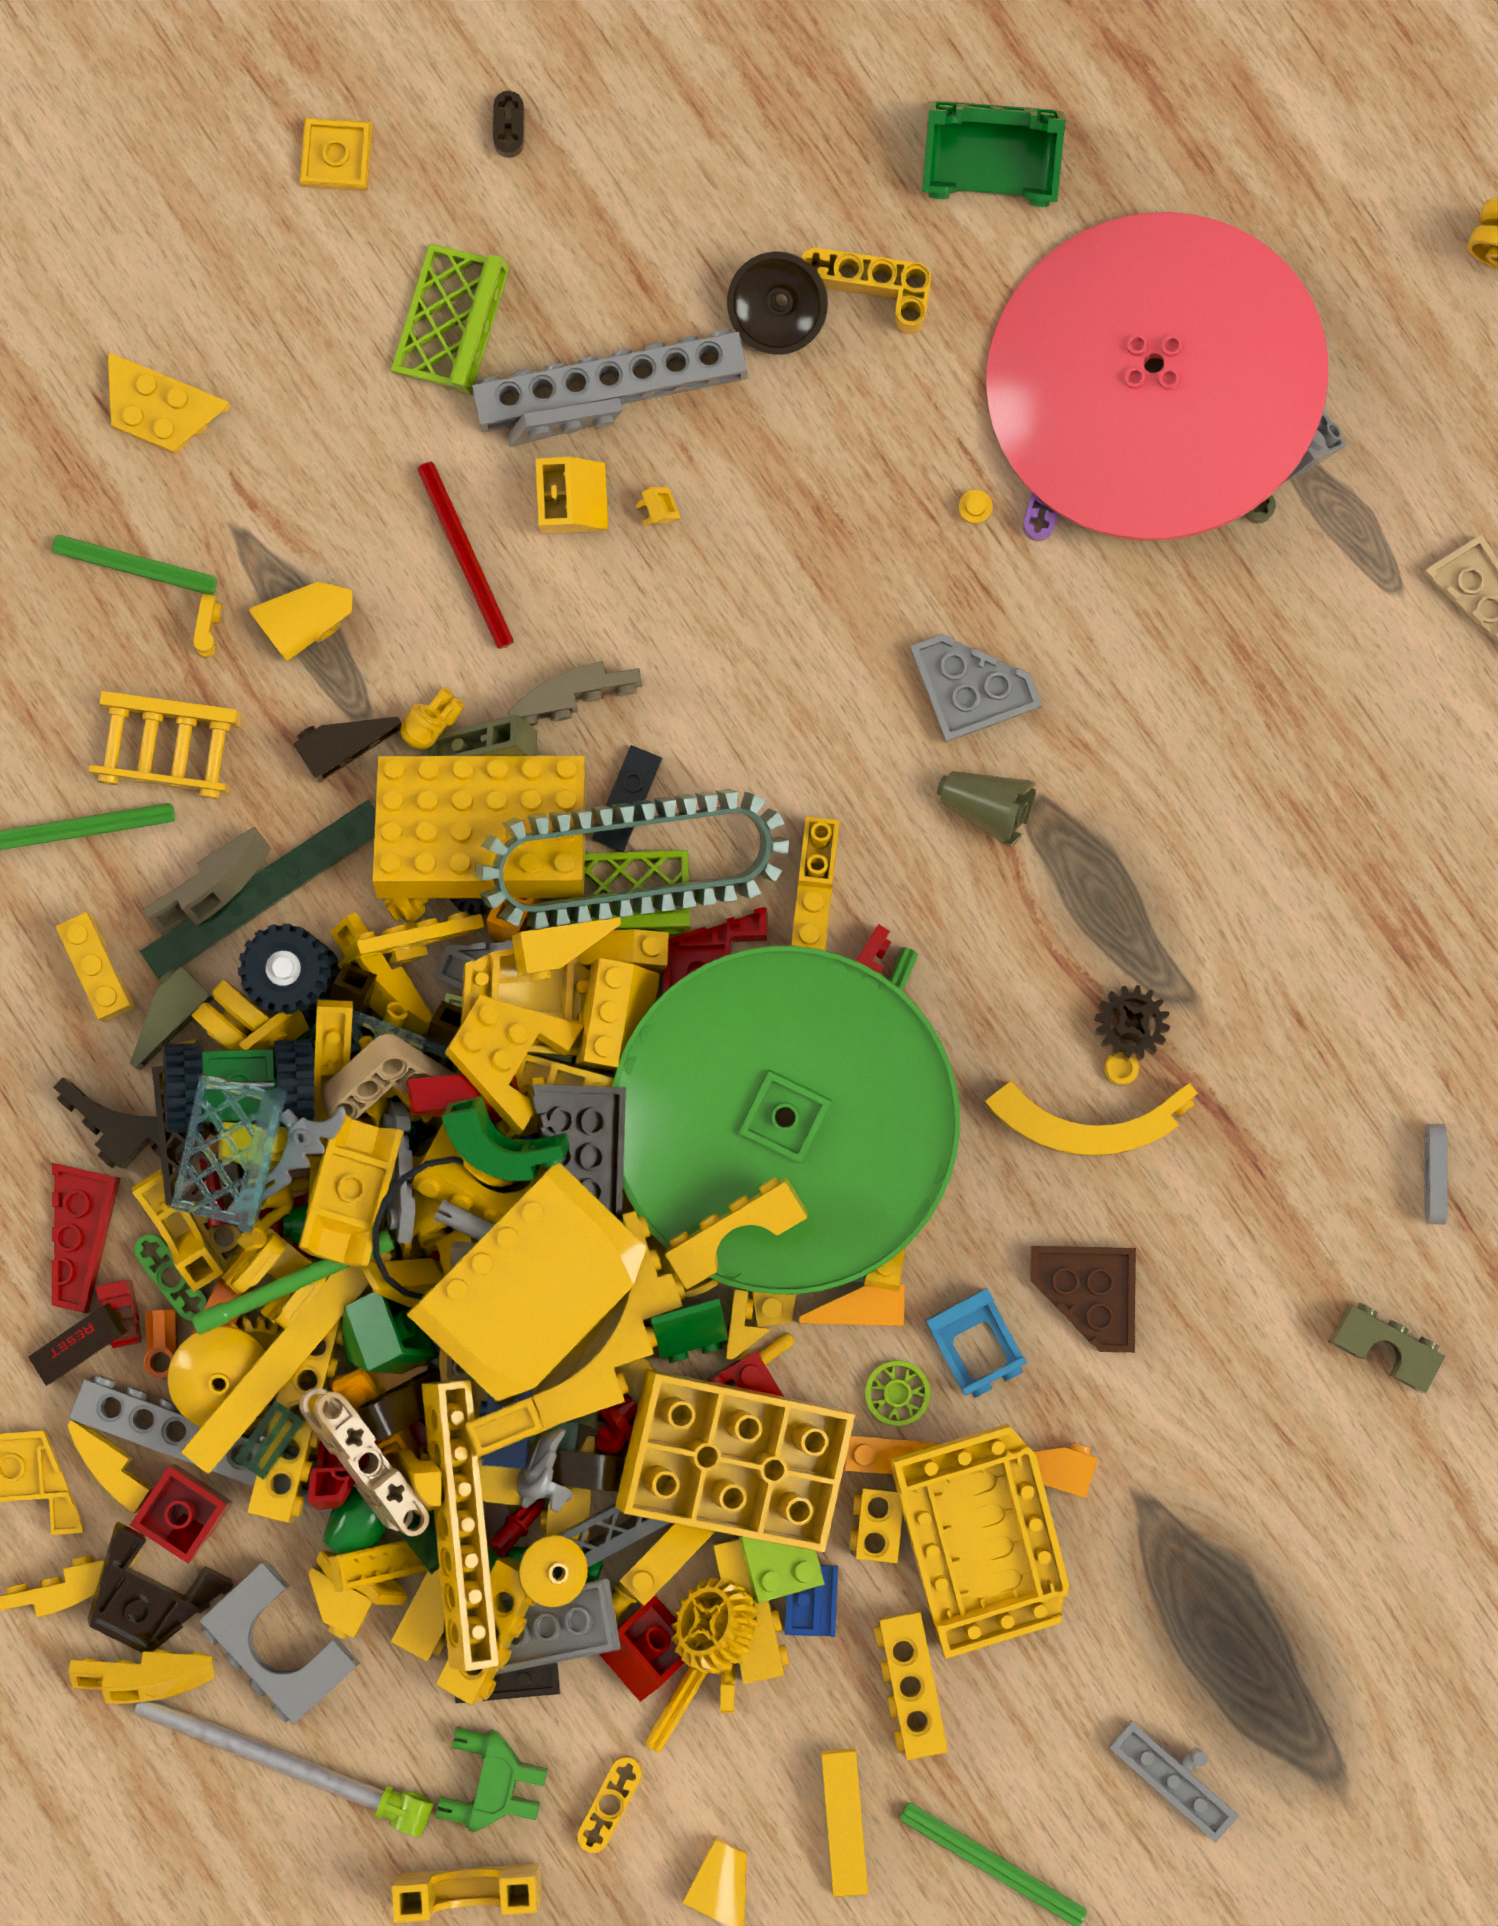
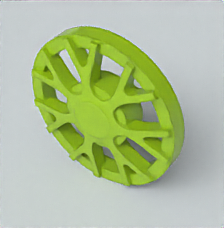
M900 1360L889 1361L877 1367L870 1375L865 1389L866 1402L872 1414L883 1423L893 1426L908 1425L919 1419L928 1407L930 1401L929 1382L924 1373L915 1365ZM893 1366L892 1372L890 1373L886 1368ZM896 1366L907 1367L904 1380L895 1379ZM911 1369V1370H913L915 1373L912 1374V1375H909V1370ZM882 1370L891 1378V1381L886 1386L882 1385L875 1378ZM916 1375H919L923 1385L911 1390L907 1382ZM873 1381L878 1384V1386L871 1387ZM924 1388L925 1394L920 1393L919 1390ZM883 1389L884 1399L872 1401L871 1390ZM912 1394L925 1397L921 1408L909 1403ZM886 1402L894 1407L888 1418L878 1413ZM879 1403V1407L875 1409L873 1404ZM907 1405L911 1417L900 1420L898 1407ZM913 1408L919 1410L915 1415L912 1412ZM894 1414L896 1415L897 1420H891Z

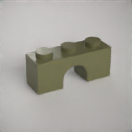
M1359 1303L1357 1307L1347 1305L1328 1342L1359 1359H1364L1371 1346L1379 1341L1387 1342L1393 1347L1396 1354V1362L1390 1376L1419 1392L1426 1393L1445 1358L1443 1354L1437 1352L1440 1346L1422 1336L1417 1341L1406 1335L1409 1329L1390 1319L1388 1324L1376 1318L1378 1312L1365 1304Z

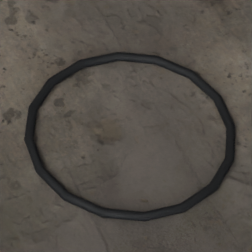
M450 1156L427 1160L403 1174L381 1201L372 1227L373 1257L383 1279L403 1296L421 1300L425 1294L405 1289L389 1276L379 1252V1227L387 1204L406 1180L431 1166L448 1163L464 1165V1161L460 1157ZM495 1187L497 1192L505 1193L502 1187Z

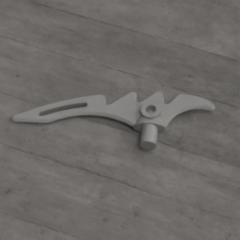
M339 1106L331 1118L322 1122L309 1121L305 1117L299 1120L290 1109L284 1111L279 1119L289 1129V1132L287 1133V1143L279 1162L265 1178L251 1186L245 1187L228 1207V1213L231 1214L251 1207L286 1187L292 1181L288 1170L309 1168L310 1162L305 1155L324 1153L325 1148L320 1141V1137L333 1139L337 1135L344 1122L345 1108ZM275 1180V1184L252 1198H245L246 1195L259 1190Z

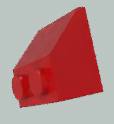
M655 1595L617 1627L621 1650L599 1654L639 1702L662 1686L685 1663L682 1661V1657L675 1652L677 1645L671 1640L677 1633L671 1625L676 1623L677 1620Z

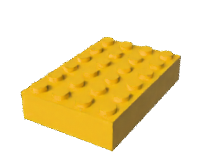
M378 756L373 885L376 898H482L479 893L495 887L493 879L482 881L475 877V864L481 863L493 866L497 854L481 847L489 834L495 836L504 844L512 837L502 823L516 817L523 820L525 833L532 832L528 815L543 814L548 816V830H551L553 827L549 816L550 812L564 811L571 814L570 810L586 809L585 756ZM570 817V827H573L574 823L572 817ZM585 833L531 840L514 848L507 857L503 868V881L512 898L584 897Z
M646 1369L615 1507L624 1514L825 1552L855 1414L842 1408Z

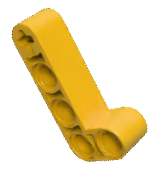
M810 248L802 254L801 258L811 265L813 262L819 263L817 272L823 279L826 289L897 299L895 310V324L897 328L903 333L914 334L923 327L931 283V273L925 265L917 262L824 248ZM830 264H834L833 276L829 275ZM845 266H851L856 269L857 274L852 278H845L839 271ZM878 271H884L890 275L891 279L886 283H879L874 280L873 275ZM912 276H917L925 284L920 288H912L907 284L906 280ZM906 309H913L918 312L919 317L914 321H907L902 317L901 313Z

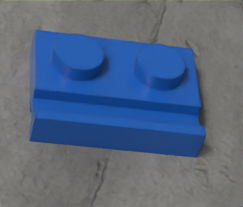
M820 1565L824 1585L786 1595L785 1635L835 1637L838 1565Z

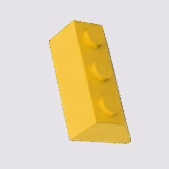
M604 958L591 962L582 1025L584 1026L580 1031L575 1065L616 1072L628 1040L638 1023L656 1002L660 974L635 964Z

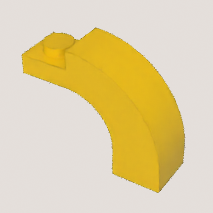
M161 1169L131 1188L133 1195L164 1238L172 1254L175 1267L193 1292L223 1274L217 1254L194 1219L187 1203L172 1206L166 1205ZM175 1190V1197L181 1196L179 1191L176 1192Z

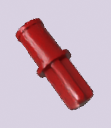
M541 1498L537 1499L527 1508L519 1506L512 1515L509 1514L505 1517L503 1526L487 1543L496 1555L505 1557L518 1539L529 1533L528 1527L544 1510L543 1500Z

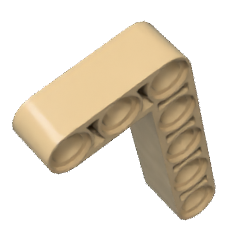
M384 1034L374 1039L323 1086L321 1095L328 1118L335 1114L339 1106H343L345 1114L356 1120L392 1086L409 1096L407 1080L457 1074L399 1037L392 1034ZM492 1123L494 1127L499 1131L497 1124Z

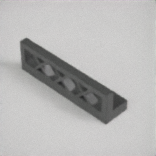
M616 1503L557 1534V1536L566 1537L575 1542L583 1551L587 1566L590 1567L671 1522L635 1516L617 1526L615 1523L620 1510L615 1507ZM611 1516L609 1523L603 1521ZM596 1524L607 1528L605 1533L588 1542H584L588 1528ZM580 1533L578 1540L572 1538L573 1536ZM560 1566L555 1567L552 1571L557 1579L562 1575Z

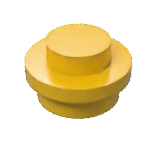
M970 490L959 501V513L969 523H982L992 513V500L982 490Z

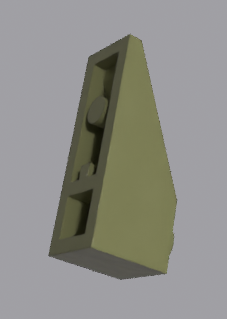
M512 715L443 732L436 742L428 748V756H537V730L518 715Z
M182 966L177 970L174 967L171 968L159 980L162 985L154 994L130 1062L136 1069L141 1070L162 1050L164 1044H168L194 1019L192 1014L202 1002L210 1003L214 999L200 982Z

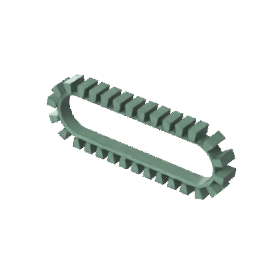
M732 789L716 790V794L709 791L695 793L696 797L685 794L674 796L675 799L669 797L655 798L654 802L649 800L633 801V805L626 802L612 804L613 808L605 805L591 807L592 811L585 808L570 810L571 814L564 811L550 812L549 816L553 827L551 830H548L549 817L543 814L527 816L532 832L525 833L523 820L516 817L502 823L512 838L503 844L497 837L489 834L481 847L497 854L493 866L481 863L475 864V877L482 881L493 879L495 887L479 893L486 906L495 909L504 900L508 902L499 915L500 918L519 927L523 910L528 911L527 925L533 929L549 928L545 911L548 910L549 923L555 926L570 925V920L576 923L591 922V917L597 920L612 919V914L618 917L633 916V911L639 914L654 913V908L660 911L675 910V905L681 908L696 907V903L701 905L717 904L716 899L722 902L738 901L733 884H738L741 896L750 899L762 893L754 881V877L761 874L765 879L775 882L783 871L768 864L771 851L788 854L789 840L782 837L771 838L769 830L785 824L778 811L767 809L760 817L757 815L767 800L745 791L741 807H737L739 792ZM717 799L721 807H717ZM697 802H698L699 810H696ZM676 804L679 811L677 813H675ZM655 806H656V810H657L658 815H655V816H654ZM634 808H635V812H636L637 818H633ZM613 811L617 821H612ZM732 813H742L750 818L758 829L760 836V849L757 858L747 870L734 876L534 904L517 902L510 896L503 881L504 864L511 851L518 845L531 840ZM592 814L595 820V824H591ZM570 817H572L574 823L573 827H570ZM692 890H695V899ZM671 893H675L674 902ZM650 896H654L653 904ZM632 898H633V907H631L630 900H629V899H632ZM611 901H612V912H611V910H610L609 903H608V902H611ZM590 904H591V917H590V913H589V910H588V907H587V905H590ZM569 907H570V920H569V917H568V914H567V910H566V908H569Z

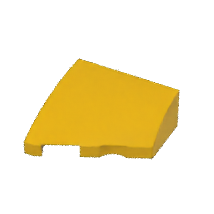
M398 1450V1469L426 1510L432 1511L434 1508L441 1506V1470L433 1460L419 1461L412 1450ZM413 1510L417 1515H420L417 1510Z
M715 1836L682 1903L727 1926H745L747 1852Z

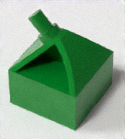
M375 1292L344 1307L342 1341L347 1355L346 1362L350 1366H358L370 1372L404 1374L436 1358L429 1336L407 1315L412 1308Z

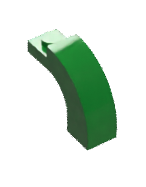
M482 1096L449 1103L441 1116L448 1137L458 1153L473 1167L499 1179L511 1181L533 1180L540 1168V1164L543 1167H550L560 1163L570 1146L566 1133L529 1141L514 1140L503 1135L492 1124Z

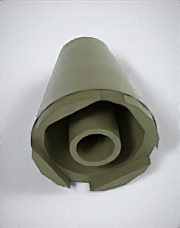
M952 771L948 776L944 775L941 778L937 788V795L941 796L940 802L1004 845L1012 847L1022 835L1016 832L1022 823L1027 824L1036 796V789L1032 787L1036 784L1033 781Z

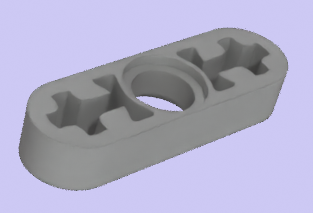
M1426 1124L1424 1202L1427 1224H1446L1447 1130L1445 1124Z

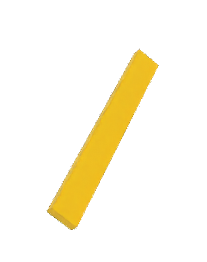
M388 1252L380 1255L382 1261H389L392 1258V1255ZM374 1258L369 1260V1262H376ZM350 1266L327 1277L322 1288L292 1324L281 1331L181 1450L182 1454L207 1474L214 1469L343 1316L344 1307L354 1302L370 1284L361 1267Z

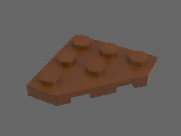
M1031 1246L1030 1281L1098 1352L1135 1353L1136 1248Z

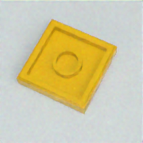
M305 118L300 186L368 191L372 122Z

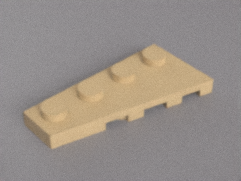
M1481 534L1431 565L1422 573L1498 642V558Z

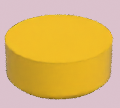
M1119 1051L1115 1056H1108L1104 1063V1074L1115 1085L1123 1086L1131 1083L1139 1072V1063L1133 1054L1128 1061H1124V1052Z

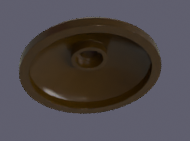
M783 251L762 253L748 260L734 275L727 295L728 315L735 331L739 332L740 338L749 346L767 354H789L808 345L821 331L828 313L826 286L817 270L800 256ZM778 294L786 296V306H781L777 303L776 298Z

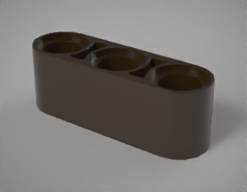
M439 1367L424 1371L357 1408L360 1418L376 1438L375 1441L384 1439L425 1417L422 1384L441 1381Z

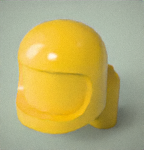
M442 687L429 706L419 703L414 704L400 727L403 741L417 750L430 748L443 730L455 723L464 709L465 703L459 698H453L454 694L450 689Z

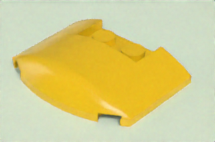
M513 948L488 953V955L474 962L471 960L464 964L461 1024L476 999L483 995L582 1025L590 971L577 962L578 959L574 958L561 969L550 972V979L530 982L529 976L518 977ZM580 1033L565 1056L577 1057ZM537 1038L528 1053L563 1056Z

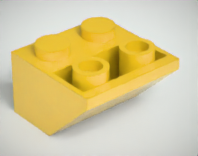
M575 457L535 458L538 526L541 534L609 531L605 462Z

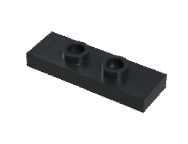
M631 745L606 806L613 808L612 804L626 802L633 805V801L646 800L663 758ZM635 808L633 818H637ZM613 811L612 821H617ZM635 827L594 832L592 841L619 852H625Z

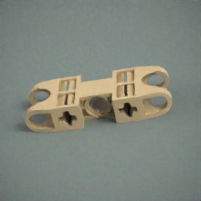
M320 1388L307 1390L300 1400L301 1413L327 1450L337 1456L355 1481L354 1487L381 1523L389 1529L400 1530L403 1534L409 1536H418L423 1533L429 1523V1514L400 1471L393 1469L374 1443L376 1438L347 1399L341 1394L327 1392ZM320 1394L314 1405L315 1414H312L308 1409V1401L311 1396ZM368 1453L370 1457L369 1466L361 1471L358 1463L359 1459L363 1454ZM413 1510H417L421 1516L420 1524L417 1528L409 1530L407 1527L412 1522Z

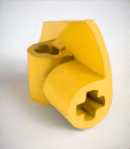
M318 581L251 607L249 612L288 662L314 641L321 642L340 628V621L349 616L353 611V590Z

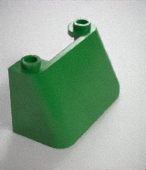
M949 101L929 102L922 192L929 193L928 197L933 199H948L949 194L955 193L956 190L1023 195L1025 199L1030 200L1029 205L1037 207H1049L1050 202H1058L1066 121L1064 113L1058 110Z

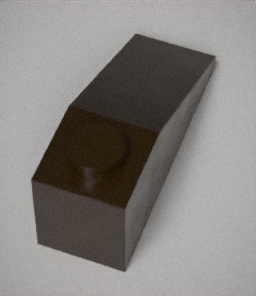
M399 717L321 725L317 729L315 726H311L297 736L298 741L293 743L314 778L320 783L399 732L402 722Z

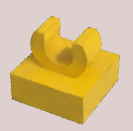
M650 487L641 492L643 499L635 505L636 509L647 508L650 516L642 521L643 525L671 524L681 518L669 487Z

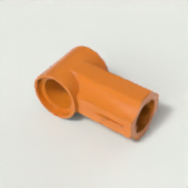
M145 1311V1370L153 1377L168 1379L169 1368L165 1372H158L155 1368V1360L157 1356L165 1353L169 1356L171 1362L173 1355L178 1349L177 1311Z

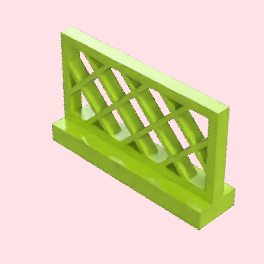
M429 243L391 371L394 374L455 388L461 393L472 395V385L476 383L510 267L502 257L490 254L489 257ZM436 255L449 257L453 267L436 276L432 268ZM455 259H457V260H462V261L457 264L456 261H455ZM473 263L483 265L480 277L468 283L461 270ZM458 273L464 286L447 295L441 282ZM437 285L444 298L427 308L423 301L424 294L427 290ZM469 293L473 300L471 308L458 315L451 302ZM448 304L455 318L438 327L431 314ZM428 317L434 330L417 339L413 332L415 323ZM459 324L463 331L462 338L459 342L449 347L442 333ZM438 336L445 350L428 359L421 346ZM418 349L425 362L413 369L402 367L405 356ZM448 356L453 363L449 378L437 375L432 365ZM428 368L431 373H427V372H423V371Z
M688 850L585 854V863H590L585 867V876L589 877L599 886L592 895L602 894L603 892L612 893L608 886L620 874L633 885L630 890L643 888L642 885L654 873L667 885L676 884L681 879L682 883L689 882ZM667 860H681L682 871L672 881L659 870ZM633 861H642L650 868L638 882L625 871ZM650 861L658 862L655 865H653ZM607 862L616 871L602 883L590 871L598 863ZM616 862L624 863L621 866H619ZM650 896V897H651L652 904H653L654 897H653V896ZM552 898V901L563 900L564 898ZM591 904L587 905L588 910L591 911ZM690 907L668 911L654 910V913L639 914L633 911V916L620 917L621 925L614 930L637 929L668 932L669 936L682 935L691 932ZM612 914L613 918H619L618 916ZM591 917L592 921H598L597 919ZM570 920V925H571V924H578V923H576V922Z

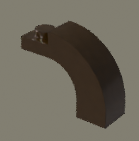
M557 1448V1457L552 1467L554 1471L551 1482L565 1487L619 1491L627 1455H606L603 1453Z

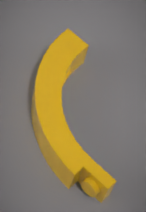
M1012 1080L985 1100L983 1104L1007 1128L1038 1146L1071 1155L1104 1156L1128 1152L1145 1146L1179 1127L1171 1114L1175 1112L1179 1117L1195 1105L1191 1099L1198 1093L1188 1083L1149 1113L1128 1122L1103 1126L1073 1123L1046 1112L1027 1098Z

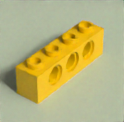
M510 1557L497 1559L490 1573L494 1622L498 1630L496 1643L499 1666L482 1668L481 1672L477 1670L463 1671L449 1668L448 1658L436 1683L440 1688L470 1705L479 1703L483 1699L487 1700L491 1696L496 1686V1681L493 1679L498 1669H502L508 1662L512 1653L508 1648L513 1638L519 1637L527 1623V1619L524 1616L529 1606L532 1607L536 1603L522 1589L519 1580L520 1563ZM505 1592L509 1593L514 1600L511 1610L507 1609L503 1604Z
M920 1609L878 1617L880 1626L874 1627L877 1648H885L887 1661L880 1663L884 1683L891 1682L894 1695L888 1696L887 1699L891 1718L898 1717L900 1731H894L898 1753L905 1751L907 1760L948 1753ZM900 1641H907L913 1646V1652L907 1659H898L893 1654L894 1646ZM907 1676H914L920 1682L919 1689L913 1694H906L900 1689L902 1679ZM914 1711H921L926 1715V1723L919 1729H913L907 1724L908 1715Z

